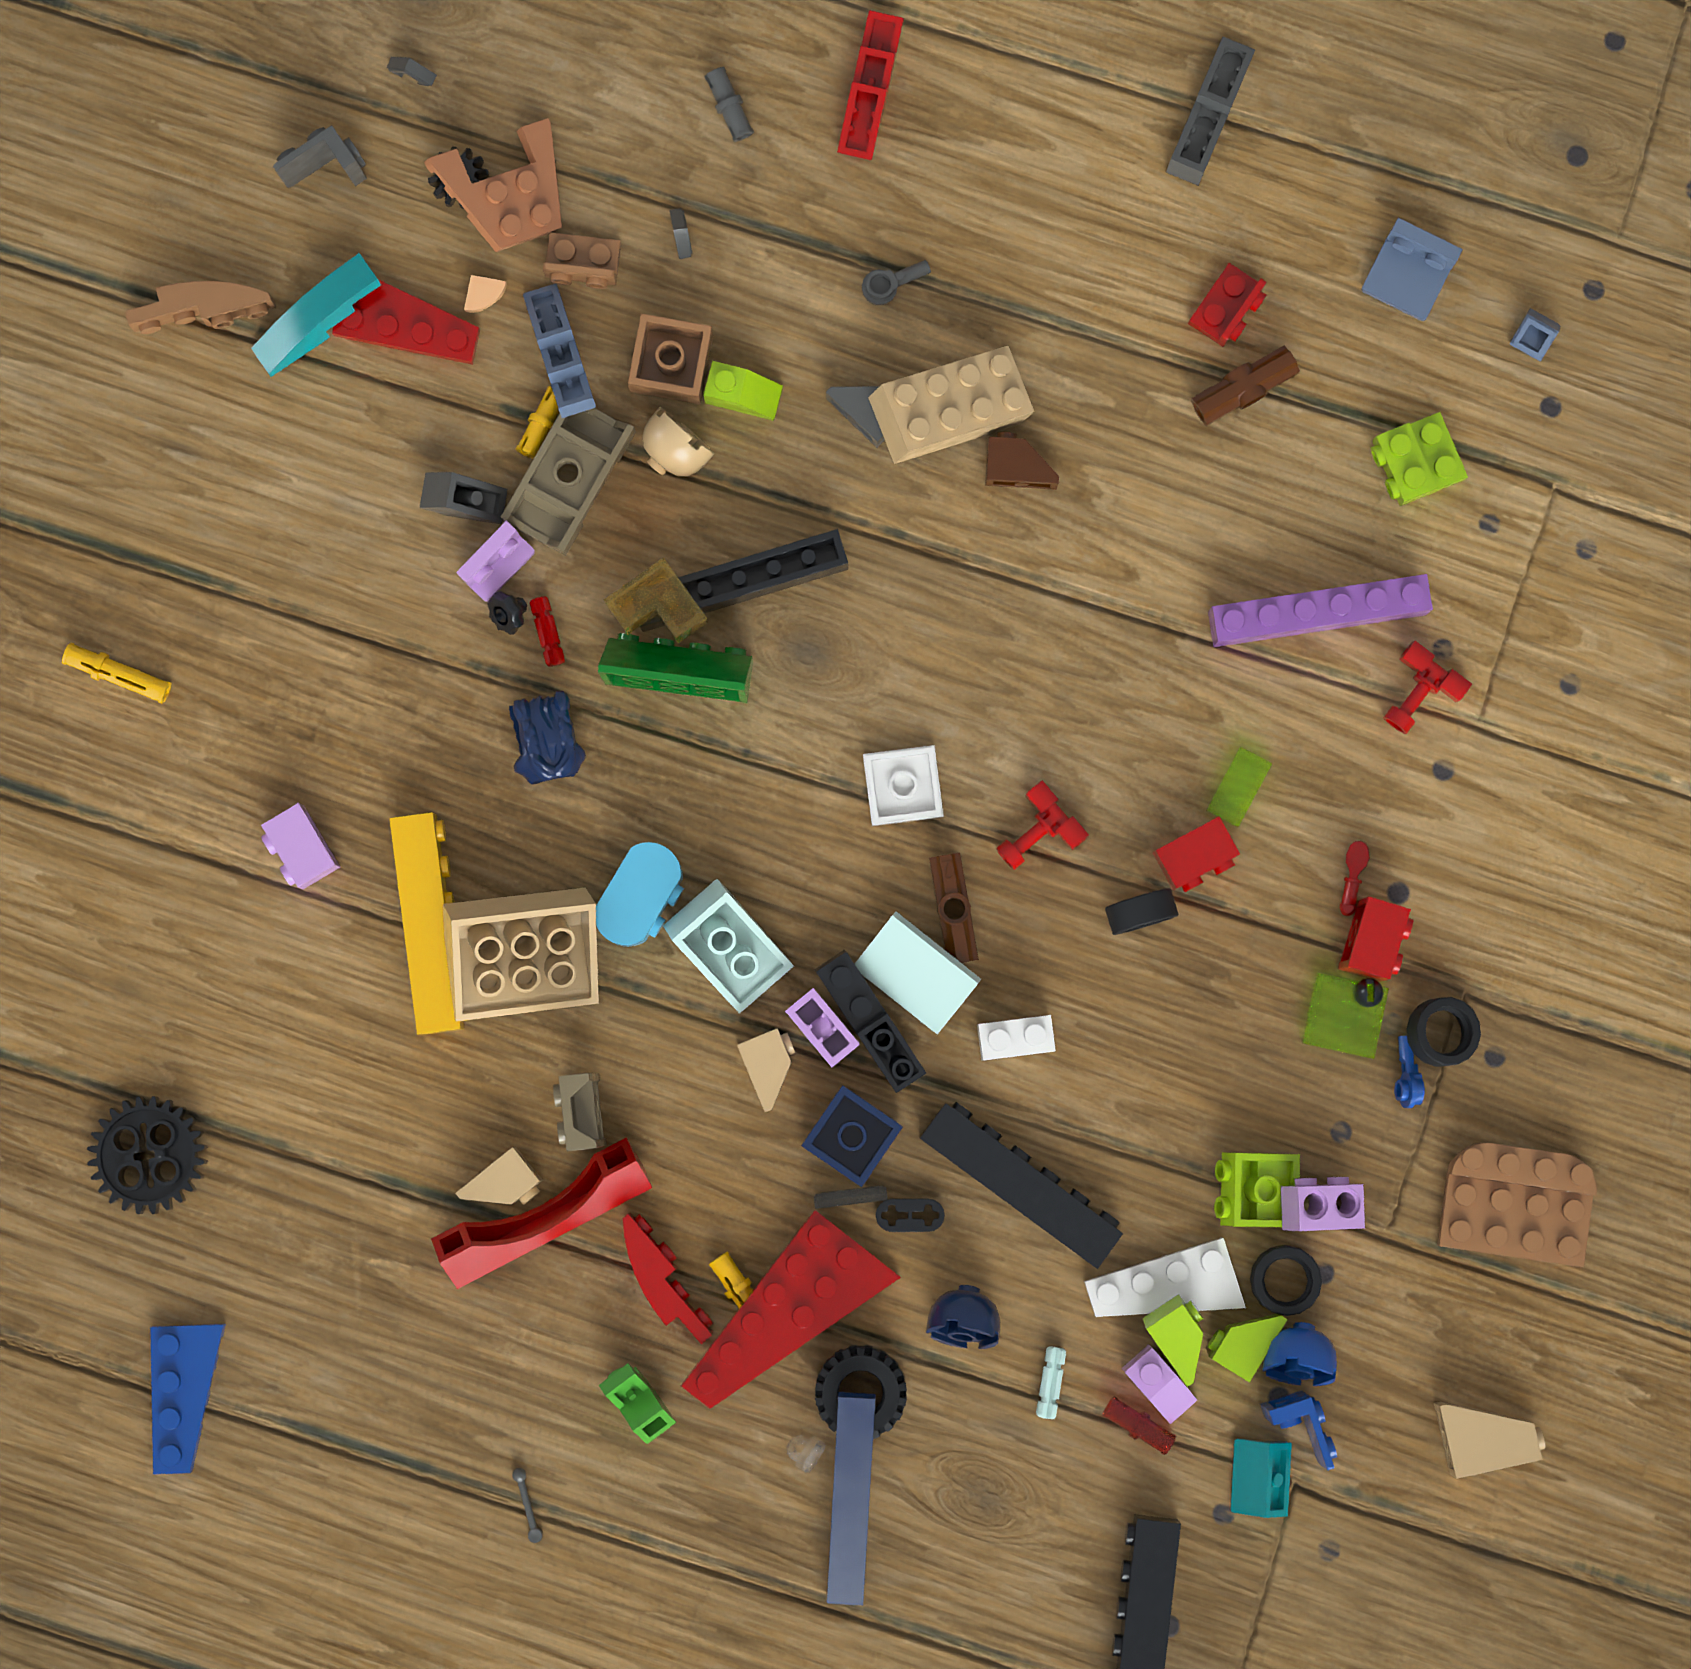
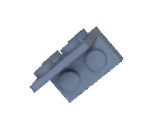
M1397 218L1361 291L1420 321H1425L1450 270L1456 264L1463 249Z

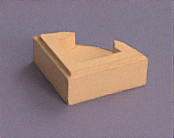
M471 275L464 307L465 312H481L483 309L493 305L503 296L507 287L506 281Z

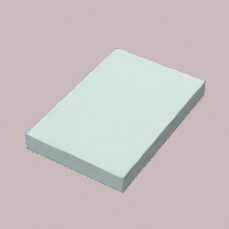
M898 912L891 916L855 963V966L864 977L936 1034L941 1031L981 981V978Z

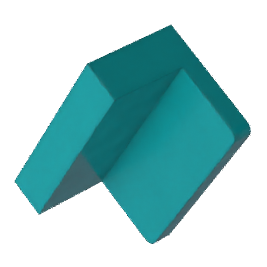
M1235 1439L1231 1511L1233 1513L1263 1518L1288 1516L1292 1442H1261Z

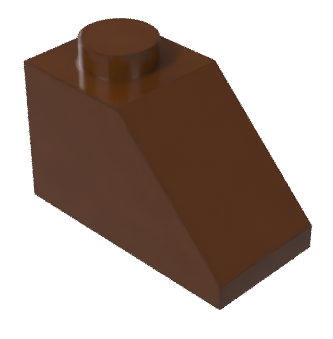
M997 432L996 437H989L987 443L985 486L1057 490L1059 484L1058 474L1026 439L1017 438V434L1012 432Z

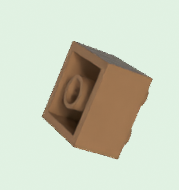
M641 313L628 379L630 392L701 405L714 336L712 326Z

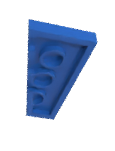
M226 1324L150 1327L153 1474L193 1472L203 1427L204 1413L209 1401L214 1370L216 1369L219 1357L218 1351Z

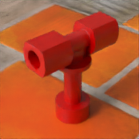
M1417 641L1409 644L1399 660L1416 672L1413 679L1418 684L1400 708L1391 706L1383 717L1390 726L1403 734H1407L1415 724L1411 716L1429 692L1436 695L1440 690L1454 702H1459L1472 686L1471 682L1454 669L1446 671L1434 662L1433 658L1435 655Z
M1042 780L1025 795L1038 810V813L1034 816L1038 823L1013 844L1006 839L995 849L1010 868L1015 870L1025 862L1022 854L1046 834L1052 838L1058 834L1071 850H1074L1085 841L1089 834L1073 816L1068 818L1056 804L1059 799Z

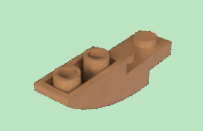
M191 281L157 287L156 292L159 302L124 312L128 325L135 333L140 331L141 334H151L161 330V325L175 322L176 325L193 322L196 320L195 316L197 315L201 316V319L208 327L213 326L215 329L225 328L234 324V319L245 316L248 319L264 317L269 313L268 310L276 308V304L268 292L250 286L220 281Z

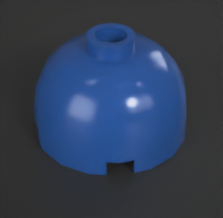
M1305 1322L1294 1323L1293 1328L1281 1330L1271 1341L1263 1362V1371H1266V1376L1269 1378L1300 1386V1379H1313V1386L1329 1385L1336 1380V1350L1333 1343L1323 1333L1315 1330L1314 1325Z

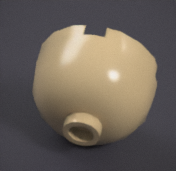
M659 407L646 424L642 436L643 447L651 456L647 463L662 476L667 471L676 476H689L698 472L715 453L709 450L710 447L683 423L680 424L678 421H673L671 419L673 415Z

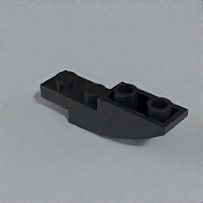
M845 949L814 969L896 1093L926 1074V1071Z

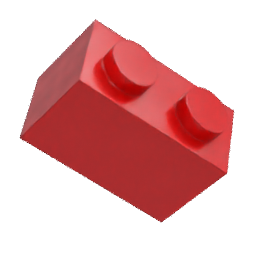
M1220 816L1155 850L1153 855L1172 890L1174 891L1182 887L1183 891L1187 892L1203 883L1201 875L1211 870H1214L1215 874L1218 875L1235 866L1232 859L1240 855Z

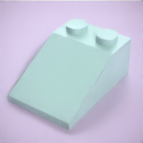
M718 879L714 880L663 925L671 940L739 1014L794 967L790 960Z

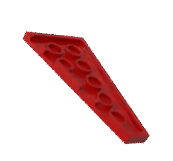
M814 1210L680 1387L711 1409L901 1277Z

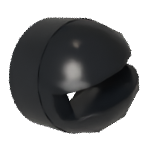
M1372 978L1360 980L1353 989L1355 1001L1360 1006L1367 1008L1378 1005L1384 995L1382 985ZM1367 984H1373V1002H1367Z

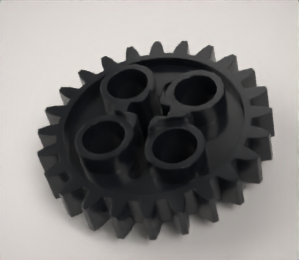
M143 1096L136 1098L135 1107H133L129 1100L122 1101L123 1112L121 1113L116 1108H110L109 1112L112 1120L99 1119L98 1121L104 1128V1131L91 1133L99 1141L98 1145L87 1147L88 1151L97 1154V1158L87 1162V1165L98 1166L99 1170L91 1176V1180L102 1179L104 1181L98 1190L99 1193L112 1191L109 1199L110 1204L123 1199V1211H128L133 1203L135 1204L136 1214H143L146 1205L149 1206L151 1214H157L160 1203L166 1210L173 1209L172 1198L180 1203L185 1202L186 1198L182 1191L185 1189L195 1192L197 1189L191 1182L192 1178L202 1179L204 1177L201 1172L196 1170L197 1165L207 1164L208 1160L198 1157V1152L208 1148L207 1145L197 1144L196 1139L204 1134V1131H192L191 1127L197 1119L193 1117L184 1120L185 1107H180L173 1112L172 1100H167L162 1107H160L159 1097L152 1096L148 1106ZM142 1123H146L147 1125L146 1142L144 1134L141 1131ZM162 1124L168 1126L171 1131V1138L165 1145L160 1144L155 1137L157 1128ZM127 1129L135 1137V1143L129 1150L124 1149L119 1141L121 1133ZM146 1149L155 1153V1158L149 1159V1163L147 1160H141L140 1154L145 1152ZM167 1160L172 1162L176 1168V1174L170 1181L165 1180L160 1174V1167ZM129 1166L136 1167L140 1174L139 1181L135 1186L127 1184L124 1179V1172ZM149 1169L154 1180L152 1188L148 1185Z

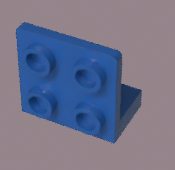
M1301 1390L1260 1404L1264 1417L1273 1425L1280 1424L1281 1429L1300 1424L1302 1422L1301 1417L1303 1416L1317 1462L1327 1471L1334 1469L1332 1459L1337 1458V1452L1330 1436L1327 1437L1326 1433L1322 1431L1320 1423L1326 1422L1319 1401H1315L1314 1397H1310Z

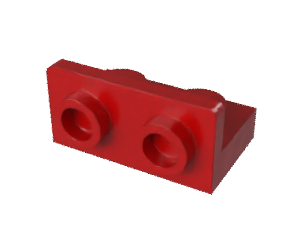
M1228 263L1188 324L1222 347L1225 346L1229 338L1236 342L1247 323L1242 321L1249 309L1255 313L1266 298L1267 294L1262 292L1267 282L1262 278L1256 281L1231 263Z

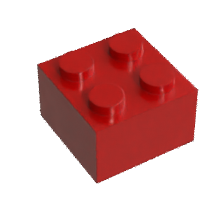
M1368 896L1357 902V908L1353 915L1338 969L1381 982L1390 980L1392 974H1398L1403 960V954L1398 953L1403 939L1408 940L1414 920L1409 918L1411 909Z

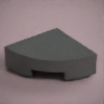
M391 56L386 67L390 72L400 77L403 74H407L418 81L417 84L428 87L433 85L437 76L408 57Z
M682 208L669 210L679 259L689 258L693 253L684 210Z

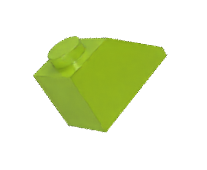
M712 360L704 391L705 404L774 421L783 385L748 369Z
M1178 1294L1145 1316L1143 1321L1149 1334L1188 1387L1194 1383L1203 1338V1331L1199 1321L1203 1317L1192 1301L1185 1304Z
M1272 1314L1227 1325L1224 1331L1218 1329L1207 1348L1212 1350L1208 1357L1250 1383L1267 1355L1271 1341L1280 1333L1288 1319L1279 1314Z

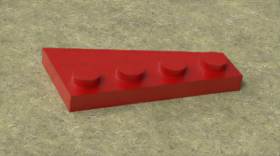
M379 280L381 286L352 304L355 312L337 323L332 329V334L335 337L471 365L474 362L480 334L479 327Z

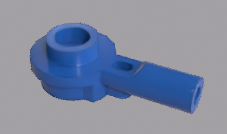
M1399 1036V1060L1401 1062L1402 1076L1395 1083L1394 1094L1396 1100L1400 1101L1403 1108L1412 1109L1414 1105L1422 1104L1425 1087L1422 1074L1418 1071V1064H1414V1053L1408 1043L1407 1036Z

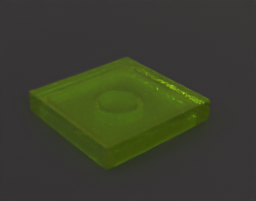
M1316 973L1302 1044L1375 1059L1389 988L1383 987L1384 995L1378 1005L1369 1008L1362 1007L1353 997L1354 986L1359 981ZM1367 984V1002H1373V984Z

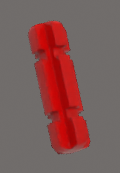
M546 596L530 600L529 604L533 616H536L534 622L541 647L545 649L543 652L545 663L548 667L560 665L565 662L562 648L558 645L561 642L554 617L550 615L552 609L549 599Z

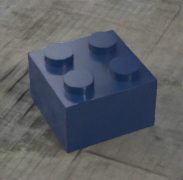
M842 1085L801 1146L862 1187L903 1126Z

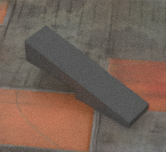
M1222 37L1166 173L1199 186L1255 49Z

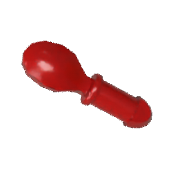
M1363 841L1353 842L1346 854L1349 878H1344L1345 886L1342 901L1339 905L1340 912L1344 916H1351L1356 911L1359 885L1362 883L1358 876L1367 867L1370 859L1369 848Z

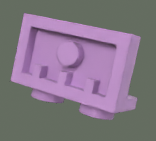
M506 520L456 573L479 597L488 602L535 554V550Z

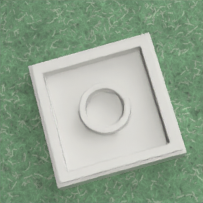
M935 745L863 754L872 826L944 817Z

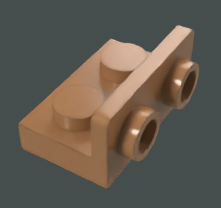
M550 232L546 262L543 264L545 277L551 278L550 281L552 283L560 285H571L572 281L586 282L587 287L595 289H606L607 285H616L621 241Z

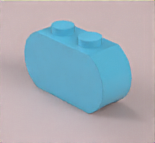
M652 842L640 843L631 847L597 903V929L612 943L629 947L644 943L649 935L655 938L666 920L661 917L666 906L669 904L674 907L684 890L680 886L683 880L682 868L676 856L668 848Z

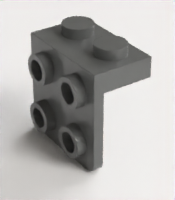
M332 125L327 129L322 127L312 132L307 137V142L297 149L289 148L282 152L277 158L278 162L273 165V168L287 188H291L335 158L355 186L367 179L361 168L366 166V163L349 137L342 141Z

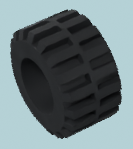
M852 1345L849 1348L840 1349L823 1364L815 1386L816 1406L822 1420H825L828 1427L835 1432L837 1429L838 1394L842 1380L854 1371L862 1370L872 1373L879 1379L883 1389L881 1402L875 1408L873 1439L880 1437V1434L885 1431H890L896 1421L900 1420L907 1401L906 1382L898 1363L887 1355L885 1351L875 1349L870 1345Z

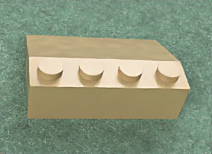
M586 887L443 904L444 939L456 1022L599 1004L596 903Z

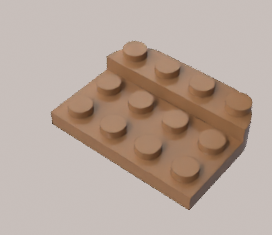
M1473 1143L1462 1149L1449 1163L1437 1246L1584 1268L1593 1195L1597 1196V1186L1593 1171L1583 1161L1568 1154L1494 1143Z

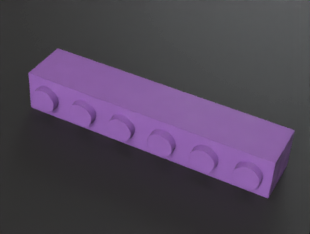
M1427 574L1217 605L1211 607L1208 611L1213 647L1426 616L1433 610L1428 577Z

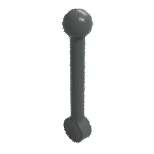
M516 1468L512 1473V1478L518 1483L530 1527L528 1539L532 1543H538L543 1537V1532L540 1528H537L525 1484L526 1471L522 1468Z

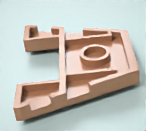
M549 118L523 126L516 131L530 162L526 166L471 183L457 149L430 157L424 162L431 174L435 172L445 184L444 189L452 199L456 198L467 211V218L495 252L539 238L550 232H556L562 228L552 130Z

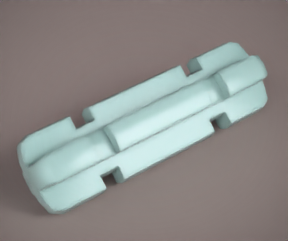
M1049 1346L1046 1349L1045 1362H1047V1366L1043 1367L1039 1391L1041 1401H1038L1036 1410L1038 1417L1055 1419L1058 1405L1055 1402L1056 1399H1059L1063 1376L1061 1365L1065 1364L1066 1350L1063 1348Z

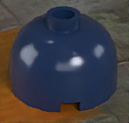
M960 1285L958 1290L944 1293L932 1305L928 1316L926 1333L931 1332L933 1340L954 1347L967 1348V1342H979L978 1349L992 1348L999 1342L1000 1316L996 1305L990 1298L980 1294L979 1288L971 1285Z

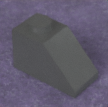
M880 386L830 387L826 391V399L878 448L885 439L868 397Z
M454 472L425 473L419 508L451 517L502 524L501 515L504 512L508 489Z

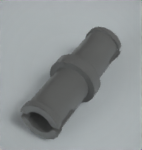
M725 67L710 71L704 78L708 82L717 102L715 106L717 113L723 115L734 142L748 138L754 133V130L751 128L741 106L743 100L740 95H736Z

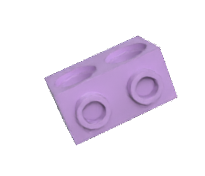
M1327 1177V1184L1317 1185V1178L1294 1179L1295 1186H1281L1282 1230L1316 1231L1365 1228L1363 1184H1349V1177ZM1338 1196H1340L1342 1202L1339 1210L1336 1205ZM1306 1197L1309 1200V1208L1307 1212L1304 1209V1200Z

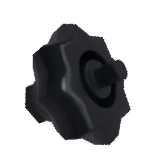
M499 591L488 601L489 618L495 623L497 629L505 631L509 635H514L518 628L524 624L523 613L527 610V604L524 599L520 597L515 598L512 595Z

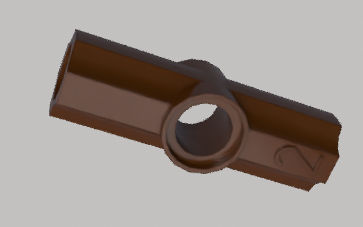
M1284 345L1252 364L1248 362L1225 375L1222 378L1223 381L1207 388L1191 399L1197 416L1205 426H1208L1238 408L1242 410L1265 397L1268 394L1267 391L1299 374L1300 370L1297 361L1291 351Z
M954 853L931 857L929 861L945 951L961 963L979 960L961 854ZM951 898H956L963 903L964 912L958 919H950L944 913L945 902Z

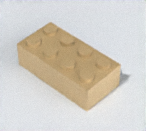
M1009 346L884 383L868 397L894 464L1020 425L1035 412Z

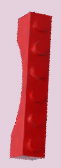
M626 1137L595 1153L586 1168L574 1182L544 1204L522 1214L501 1220L462 1222L431 1238L439 1263L455 1287L459 1289L652 1188L643 1164Z

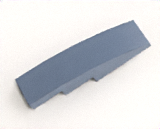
M551 284L523 293L561 417L565 418L596 408L557 284Z

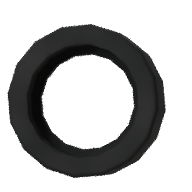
M1171 888L1129 898L1105 908L1113 935L1154 925L1179 915Z
M1453 997L1429 999L1418 1005L1410 1015L1406 1028L1407 1040L1414 1055L1423 1063L1435 1067L1459 1065L1468 1060L1478 1048L1481 1037L1480 1022L1474 1010L1464 1001ZM1445 1010L1451 1012L1457 1018L1461 1027L1459 1046L1450 1053L1435 1051L1430 1046L1426 1037L1428 1018L1437 1011Z
M1281 1245L1271 1247L1259 1255L1252 1266L1250 1283L1252 1293L1259 1304L1273 1313L1290 1316L1301 1314L1314 1304L1320 1295L1322 1278L1320 1268L1312 1256L1300 1248ZM1287 1258L1295 1260L1302 1265L1306 1272L1307 1285L1299 1298L1294 1301L1282 1302L1270 1296L1266 1290L1264 1278L1267 1269L1272 1263Z

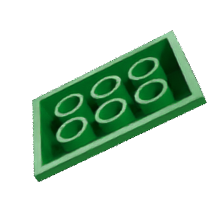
M618 633L617 639L608 638L598 665V673L605 685L748 703L753 657L747 656V650L741 648L725 647V652L710 651L711 646L703 643L692 642L689 643V648L675 646V641L670 639L654 638L653 643L639 642V636Z

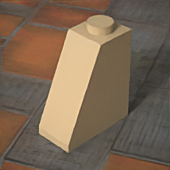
M1442 1401L1434 1403L1449 1472L1454 1478H1463L1543 1460L1541 1450L1545 1449V1441L1540 1427L1535 1428L1534 1423L1525 1419Z

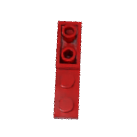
M631 1212L622 1218L626 1248L634 1274L645 1297L666 1326L678 1317L699 1343L703 1344L713 1335L714 1332L710 1329V1326L714 1322L701 1307L696 1310L693 1309L686 1300L690 1294L677 1279L671 1283L667 1278L678 1268L673 1263L677 1256L664 1241L660 1245L655 1242L649 1235L653 1228L641 1214L634 1217Z

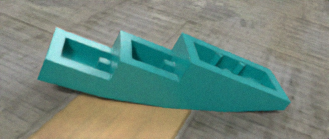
M358 253L302 296L266 331L251 349L270 377L274 376L330 338L326 331L354 313L355 309L352 304L381 286V283L361 254Z

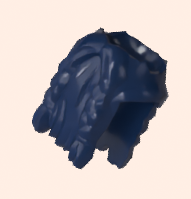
M556 691L551 699L549 696L544 699L539 696L528 702L524 698L522 700H515L514 705L509 706L510 717L514 723L513 728L516 732V739L519 743V752L521 754L513 767L515 772L522 775L530 784H538L557 778L574 777L586 758L585 750L575 740L574 727L569 715L570 699L564 691Z

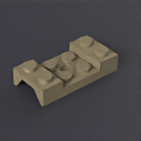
M595 408L562 418L559 413L501 515L503 522L507 520L514 528L566 556L583 527L585 517L615 464L620 462L636 433L634 426L617 421ZM565 464H573L578 468L577 478L569 483L563 482L558 478V471Z
M599 1073L558 1076L559 1084L553 1085L555 1107L562 1106L563 1121L557 1122L559 1144H566L567 1151L607 1146V1139L603 1135L598 1090Z

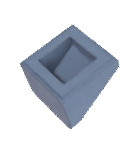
M1530 308L1513 336L1510 345L1541 362L1559 333L1561 326Z

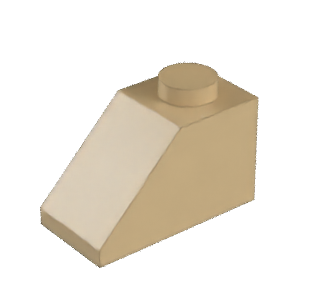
M778 1028L737 1045L765 1113L772 1110L792 1063L789 1055L796 1053L788 1033L780 1035Z
M512 1147L455 1194L459 1199L502 1204H514L520 1200L524 1205L540 1192L537 1185L543 1180L518 1148Z

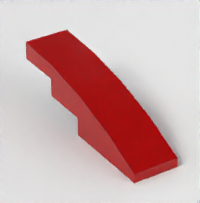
M871 10L868 12L837 153L868 160L873 158L903 27V17Z

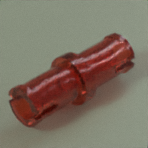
M1116 1396L1111 1398L1103 1411L1102 1416L1127 1430L1129 1437L1134 1440L1141 1439L1158 1450L1162 1455L1168 1453L1176 1440L1175 1434L1170 1433L1150 1420L1149 1414L1144 1411L1139 1413L1120 1401Z

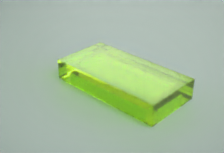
M1239 747L1206 811L1216 817L1220 816L1222 820L1238 828L1272 763Z

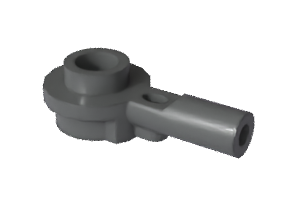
M926 260L921 261L896 273H893L891 270L880 269L871 271L863 279V296L867 301L875 305L889 303L895 297L897 287L931 273L928 262Z

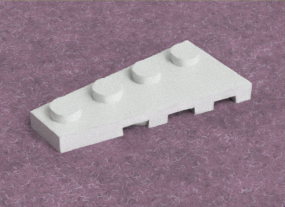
M1224 1238L1212 1240L1084 1281L1095 1317L1150 1314L1178 1294L1185 1304L1192 1301L1199 1311L1246 1308Z

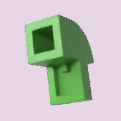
M629 1363L622 1368L614 1370L605 1381L599 1384L604 1395L621 1411L633 1432L646 1444L676 1423L664 1402L647 1379L636 1367L633 1368Z

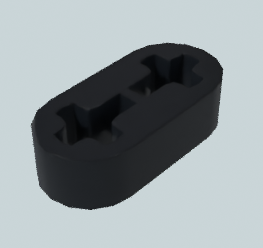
M929 1198L887 1199L881 1202L876 1209L877 1223L882 1229L889 1232L935 1231L942 1225L945 1217L941 1204ZM929 1204L932 1205L933 1211L939 1213V1217L932 1219V1225L927 1226L924 1219L912 1218V1212H922L925 1209V1205ZM888 1205H895L896 1211L908 1212V1218L896 1219L895 1225L890 1226L887 1219L881 1218V1213L888 1211Z

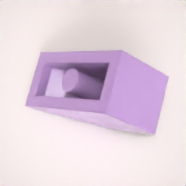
M1149 1344L1121 1368L1170 1424L1197 1401L1195 1396Z

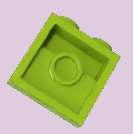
M1440 412L1377 435L1372 441L1374 445L1371 447L1373 459L1378 467L1383 466L1388 477L1385 480L1387 492L1392 500L1397 498L1400 506L1468 478Z
M1222 1152V1160H1218L1215 1166L1216 1179L1221 1182V1196L1215 1200L1214 1211L1216 1217L1220 1218V1225L1232 1227H1282L1281 1186H1295L1294 1179L1300 1178V1154Z

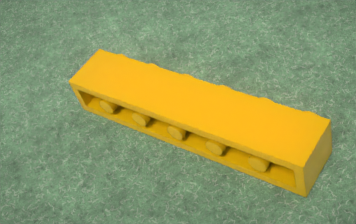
M433 812L389 818L417 1035L464 1029V1021L456 1022L454 1017L444 939L443 904L455 903L453 892H447L445 878L451 877L449 858L448 856H442L440 842L446 841L444 821L437 820V815Z

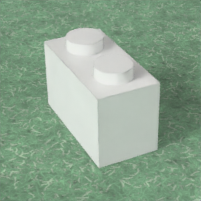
M1051 1015L977 1025L981 1061L1056 1051Z

